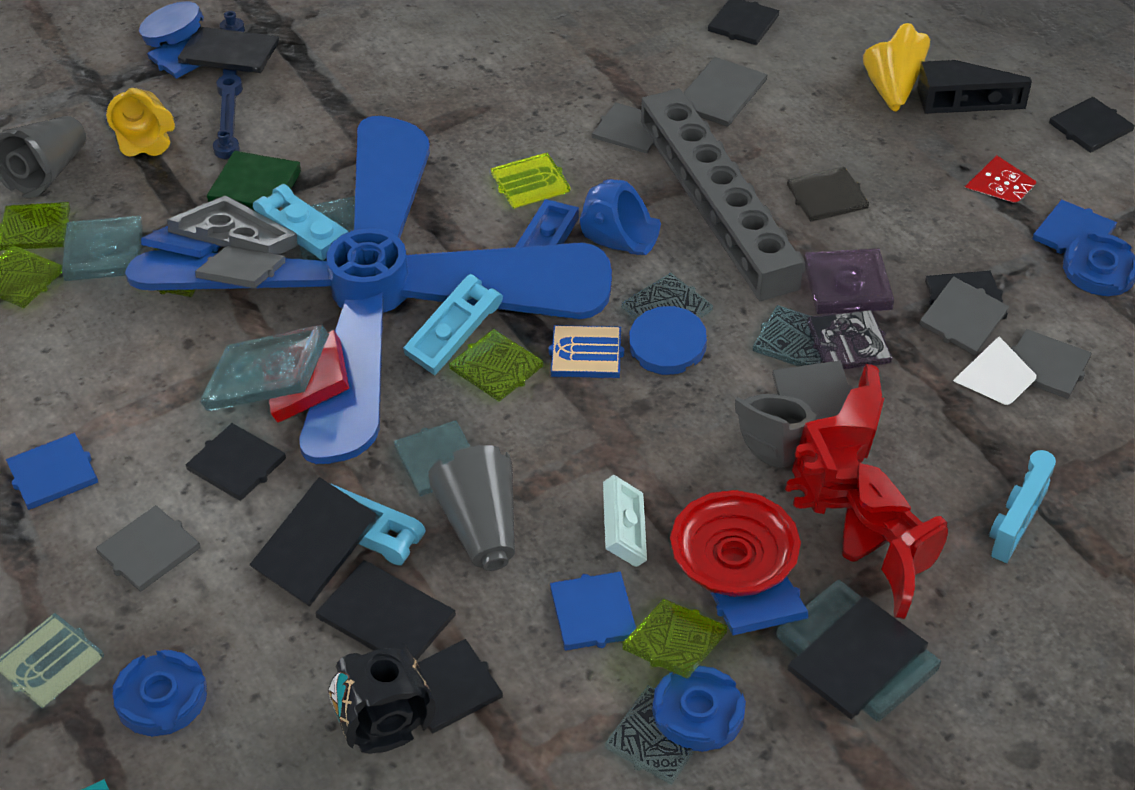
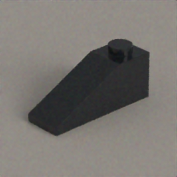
M958 60L921 61L917 91L925 114L1026 109L1032 80L1027 76Z

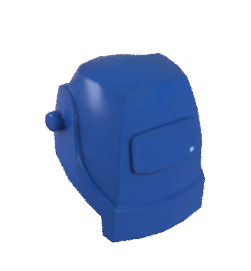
M604 180L602 183L593 186L587 193L580 216L581 229L586 238L599 245L627 251L630 254L647 255L652 250L661 227L660 219L650 217L643 200L634 187L627 181Z

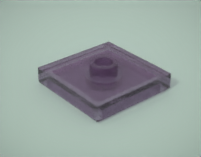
M880 248L805 253V267L817 314L893 310L894 297Z

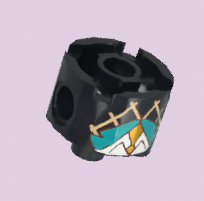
M394 643L385 649H378L363 655L351 653L342 657L337 662L336 669L338 673L332 678L328 693L347 744L351 748L356 744L362 753L387 752L412 741L414 737L411 731L421 725L424 732L432 723L436 714L435 701L415 657L410 654L405 644Z

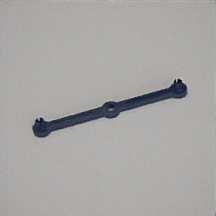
M234 11L224 13L225 20L220 23V29L245 31L243 20L236 18ZM223 69V76L216 82L218 93L222 96L220 131L217 133L218 139L213 142V150L216 157L229 159L234 151H240L239 142L234 137L236 96L242 92L243 87L241 78L237 76V70Z

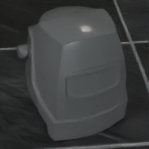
M760 394L744 400L739 397L735 399V413L738 414L740 430L750 451L758 459L773 467L784 468L793 464L796 457L795 451L800 443L804 425L807 422L816 420L817 414L812 412L811 408L801 399L789 396Z

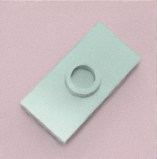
M612 475L603 481L606 550L637 567L647 561L643 493L619 477Z

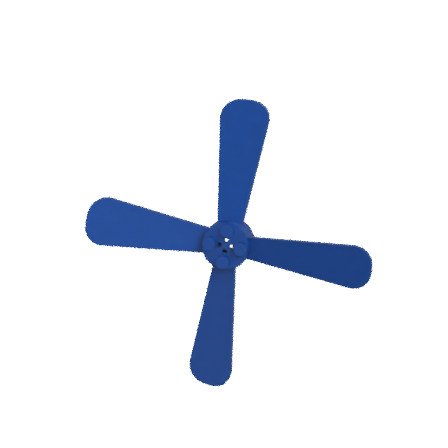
M379 115L362 120L357 130L354 230L341 235L331 243L326 253L327 261L285 258L286 263L274 272V276L268 277L256 287L331 286L332 298L342 308L335 333L341 341L349 389L309 408L299 438L303 457L306 461L314 464L341 462L357 457L366 451L376 440L380 431L383 313L395 309L407 298L444 302L468 275L472 274L482 281L483 287L488 290L493 288L503 295L502 302L497 309L573 319L591 318L602 312L608 304L611 295L612 269L610 260L605 252L592 244L569 243L406 255L405 245L400 238L430 154L429 140L421 129L403 120ZM153 250L136 256L129 263L125 272L127 282L131 286L142 290L250 288L196 278L195 270L206 263L208 257H213L217 254L212 252L198 258L166 250ZM473 298L467 300L473 306L478 302Z

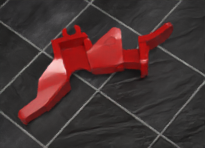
M866 364L862 371L859 387L850 390L838 415L805 423L800 443L795 451L796 457L792 468L795 478L787 481L785 490L788 492L800 490L804 493V497H795L793 501V506L799 509L811 507L815 513L825 514L826 508H846L842 556L847 560L856 562L885 543H890L881 570L888 579L893 592L894 617L905 619L914 595L915 575L929 569L938 559L948 536L947 521L942 516H936L924 523L921 522L910 512L911 506L880 468L861 463L864 458H868L885 399L882 398L879 369L874 365Z

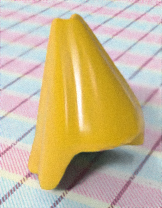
M910 23L902 24L890 41L880 42L869 47L863 55V64L869 78L892 111H898L901 105H904L920 73L921 61H925L930 47L929 36L924 33H918Z
M129 88L126 92L116 95L110 101L106 114L107 122L116 134L121 153L128 157H133L140 153L158 156L169 148L170 139L167 132L174 130V119L170 111L165 109L152 92L138 88Z

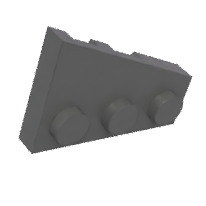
M227 196L220 197L167 219L168 232L222 247L231 246L282 255V253L297 247V233Z

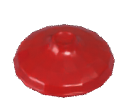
M739 490L712 492L690 502L675 518L670 536L674 559L693 582L710 592L733 597L760 594L778 585L796 566L801 546L796 523L780 505L759 494Z

